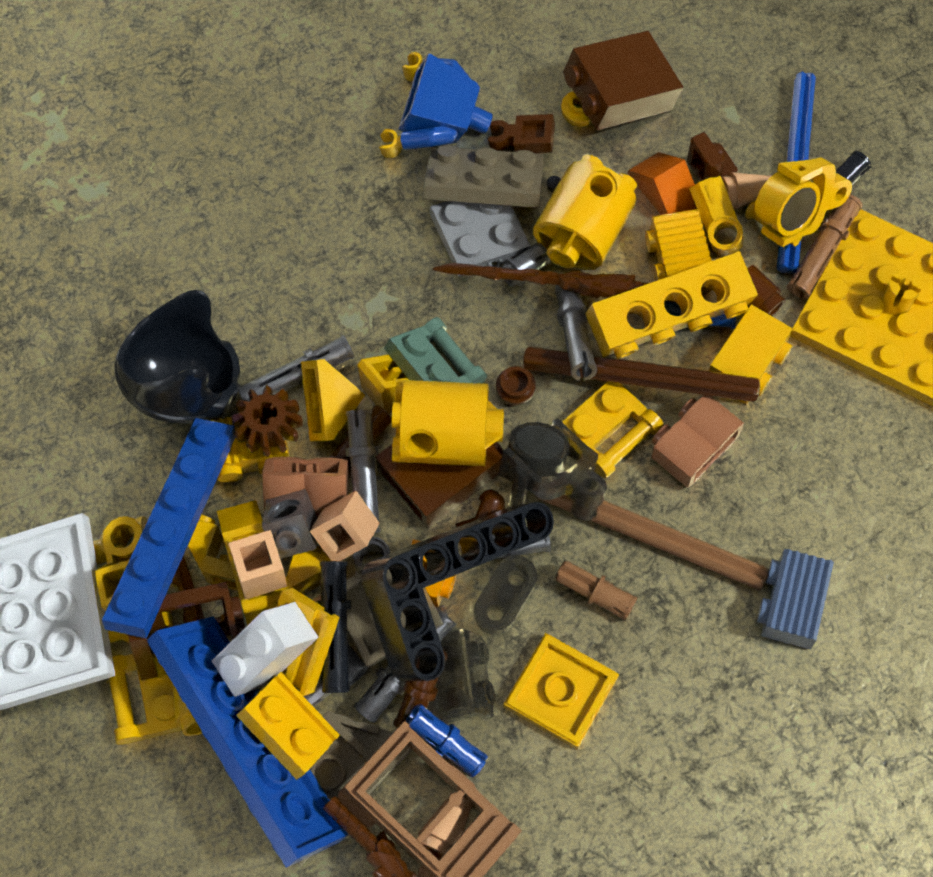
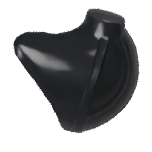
M201 290L187 291L157 308L137 323L117 352L114 371L118 387L127 401L148 417L172 424H193L195 418L216 421L219 418L224 419L233 405L240 387L238 383L240 375L239 358L231 343L221 340L214 331L211 324V302L205 292Z

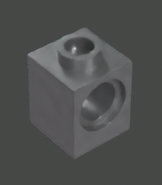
M306 489L266 500L262 527L264 532L271 530L280 559L311 551L317 547V541L310 533L312 526L317 520V516Z

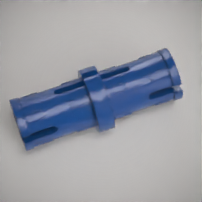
M420 703L408 714L406 722L409 724V727L441 757L444 756L470 778L476 776L482 770L486 763L485 760L488 758L487 754L461 736L459 728L453 724L448 726Z

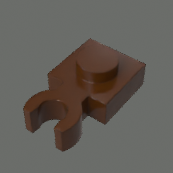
M553 114L516 116L515 124H508L503 120L491 121L490 130L492 137H488L490 148L496 151H504L510 146H514L515 152L528 150L533 153H553L555 131Z

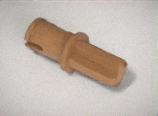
M564 561L561 564L555 577L556 581L588 598V605L591 606L594 603L626 621L638 599L637 596L623 591L606 581L605 575L598 578L569 561Z

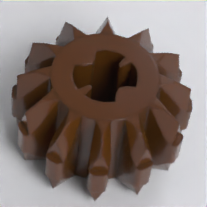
M268 385L265 386L262 395H257L254 390L250 389L248 392L250 401L237 400L236 407L240 413L232 415V424L238 428L235 432L237 441L240 443L246 442V448L251 453H254L261 447L263 455L266 457L270 456L272 447L276 446L280 452L285 453L287 450L285 440L297 442L299 436L295 429L303 426L302 416L297 414L300 410L298 402L295 399L288 400V393L284 389H281L275 395H273L272 388ZM266 418H270L269 424L264 425L266 423Z

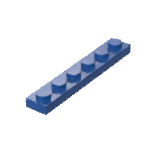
M195 418L102 618L105 630L147 639L236 438L234 425Z

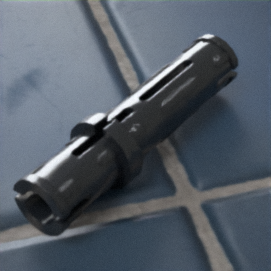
M347 561L319 562L321 566V600H318L317 603L325 608V612L330 615L336 614L340 617L322 668V692L345 693L350 691L348 686L347 609H351V600H347Z

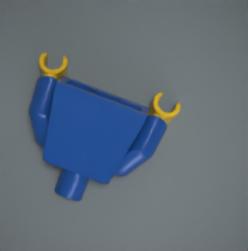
M411 52L407 57L409 66H402L405 79L413 82L398 130L403 132L398 136L392 129H384L380 135L382 141L386 143L392 142L389 145H381L379 147L382 155L386 158H395L401 153L402 147L405 150L454 144L459 141L468 128L485 134L491 124L493 114L475 106L480 90L478 83L472 80L454 59L437 58L428 53L426 58L422 60V56L419 53Z

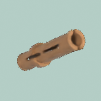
M850 194L843 205L834 208L828 218L823 219L818 228V236L786 286L787 290L795 297L800 299L801 297L803 299L810 297L814 286L823 274L841 240L846 241L850 233L847 230L863 206L860 199Z

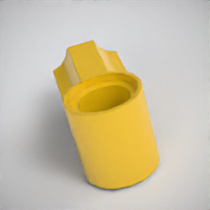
M710 177L689 188L696 208L699 210V215L712 250L723 257L740 251L744 243L743 229L738 221L722 177ZM729 228L736 232L737 237L731 244L723 245L715 239L718 231Z

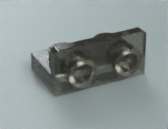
M465 629L447 633L442 639L441 645L448 654L444 670L435 686L438 689L437 696L434 701L429 702L428 710L446 724L475 716L483 719L494 717L495 691L488 677L487 663L489 661V650L486 642L481 635Z

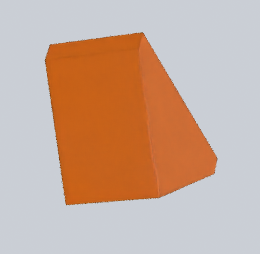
M658 152L628 170V175L636 181L637 187L660 215L697 209L689 190L695 184L685 159Z

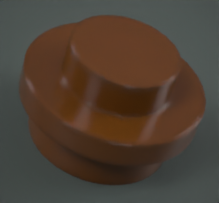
M509 367L502 371L497 378V394L507 404H525L535 393V379L528 370L522 367Z

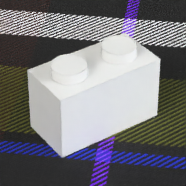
M296 602L262 611L212 660V663L234 697L266 686L319 637Z

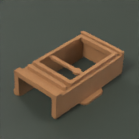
M406 721L397 727L339 791L337 796L342 804L366 827H372L376 824L420 865L418 869L419 877H483L522 832L516 824L508 820L476 790L475 785L450 761L444 760L413 731ZM406 745L457 792L449 796V802L417 838H414L366 792L368 787ZM462 797L471 802L480 814L442 858L438 860L421 843L454 806H459L462 803Z

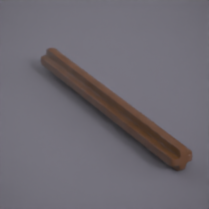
M537 347L526 348L523 356V365L526 370L572 376L568 352ZM593 355L597 366V373L591 379L750 402L757 401L760 392V380L755 377L609 357L603 358L602 356ZM579 368L580 378H583L582 369Z

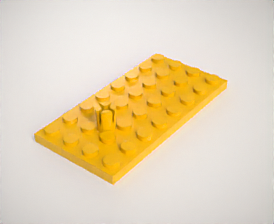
M861 209L847 230L850 233L846 241L841 240L794 324L790 337L933 406V243Z

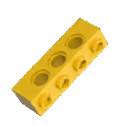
M738 251L593 303L585 314L602 357L615 354L616 359H620L639 351L638 345L652 340L655 346L675 338V332L688 327L690 332H695L708 327L713 323L711 318L725 314L727 319L737 317L749 311L748 305L758 296V293L741 252ZM701 288L712 289L717 295V302L711 303L706 301L701 294ZM664 301L676 302L681 309V315L673 316L669 314L664 307ZM627 315H639L645 323V328L639 330L631 327L627 321Z

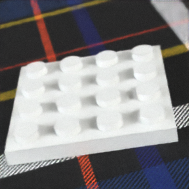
M83 513L0 539V710L115 676L109 634L102 622L105 611L101 607L95 570L98 568L90 520Z

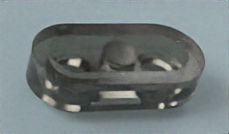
M513 555L503 559L477 599L474 607L475 621L478 627L485 633L500 635L510 630L533 593L537 583V570L528 558ZM512 575H520L524 581L521 585L515 586L508 579ZM492 609H498L503 613V617L495 621L491 620L487 614Z

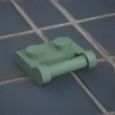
M439 317L431 319L422 327L389 338L384 347V350L409 380L483 383L487 378L484 370L480 366H474L446 332L447 326ZM434 341L462 376H457L430 342Z

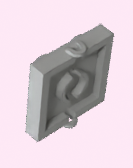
M445 201L430 208V216L453 263L502 267L504 260L507 258L514 259L531 248L512 206Z

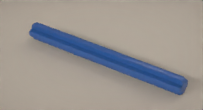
M799 72L794 80L787 162L809 159L816 81L815 75L811 72ZM801 241L797 246L788 244L781 247L779 245L777 270L780 273H796L799 267Z

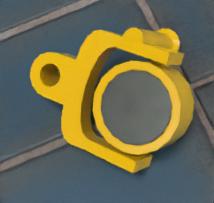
M822 157L779 163L778 172L774 173L765 182L759 191L757 199L751 202L746 209V219H754L762 224L761 233L781 247L788 244L797 246L803 236L817 231L826 211L843 205L851 194L852 183L836 173L835 165Z

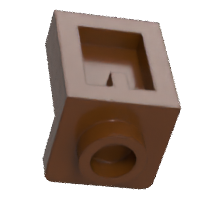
M705 131L691 137L686 162L699 181L710 177L726 176L728 172L738 171V168L720 143H712Z

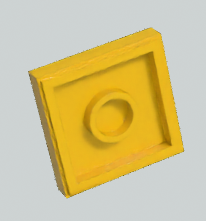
M545 632L505 700L503 708L578 750L616 683L619 673Z

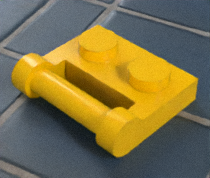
M607 381L556 427V433L598 475L606 479L615 471V465L649 434L655 435L664 426V423L657 413L647 409L621 383ZM631 417L638 422L604 454L596 450Z
M133 654L112 656L115 676L110 677L109 682L118 727L114 730L116 744L125 745L182 731L175 724L173 683L164 668L159 664L156 655L158 677L142 681ZM135 670L138 672L147 721L138 725L134 724L125 673Z

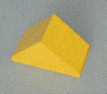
M389 354L361 359L357 364L361 388L375 405L382 407L390 413L393 402H396V381L409 379Z
M325 359L302 361L301 370L310 441L334 440L347 422L346 411L355 410L365 394Z

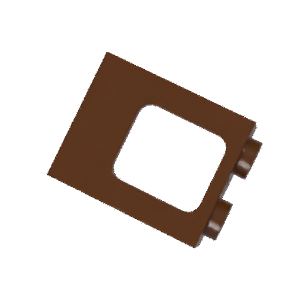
M227 581L166 594L147 639L157 630L169 628V626L165 625L162 612L222 600L224 614L215 617L225 635L232 636L233 640L245 629L239 596L230 597ZM128 635L129 645L141 681L158 677L155 655L147 639Z

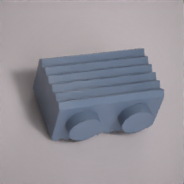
M790 549L783 550L779 561L771 560L766 583L773 585L770 599L762 598L757 616V622L764 624L761 633L762 637L811 650L817 641L834 564L832 560L817 558L814 555Z

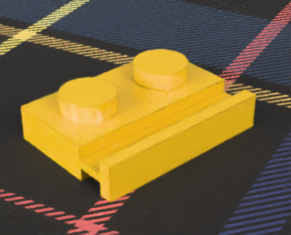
M294 588L282 590L277 607L296 602L319 637L281 672L293 686L300 690L299 692L303 696L315 692L340 617L336 614L330 615L324 611L325 608Z
M281 672L236 715L296 780L306 774L329 746L340 736Z

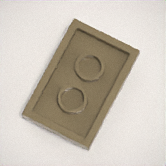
M454 145L431 147L424 182L423 199L539 208L544 154H535L528 150L516 152L496 151L488 147L479 149L458 148Z

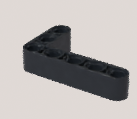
M534 502L505 508L366 564L361 576L362 586L393 676L404 682L431 681L438 678L444 670L446 662L444 651L423 588L545 539L550 535L554 524L553 515L545 504ZM492 530H493V532H494L495 541L493 540V537H492ZM458 543L461 546V556L458 552ZM423 556L427 560V570L423 567ZM387 570H389L392 575L391 586L387 581ZM402 611L406 618L405 627L402 626L400 619ZM416 653L419 657L420 662L418 669L416 668L414 661Z

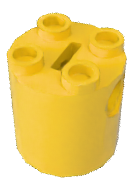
M589 154L583 155L580 161H575L569 165L533 227V235L536 241L546 248L548 258L564 268L574 267L582 270H596L602 266L636 204V194L634 192L637 187L636 181L627 174H617L612 169L603 166V163L597 157Z
M397 380L396 402H393L392 428H396V437H393L392 462L485 466L486 449L495 442H503L504 409H497L488 401L489 384Z

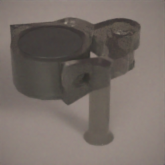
M558 418L552 421V425L540 422H527L518 425L511 431L508 448L503 450L499 476L513 482L508 507L525 504L528 491L543 500H552L565 494L574 501L571 512L576 518L584 521L592 520L593 517L597 516L598 506L604 502L607 490L606 481L595 473L598 454L581 441ZM568 456L578 460L575 465L564 471Z

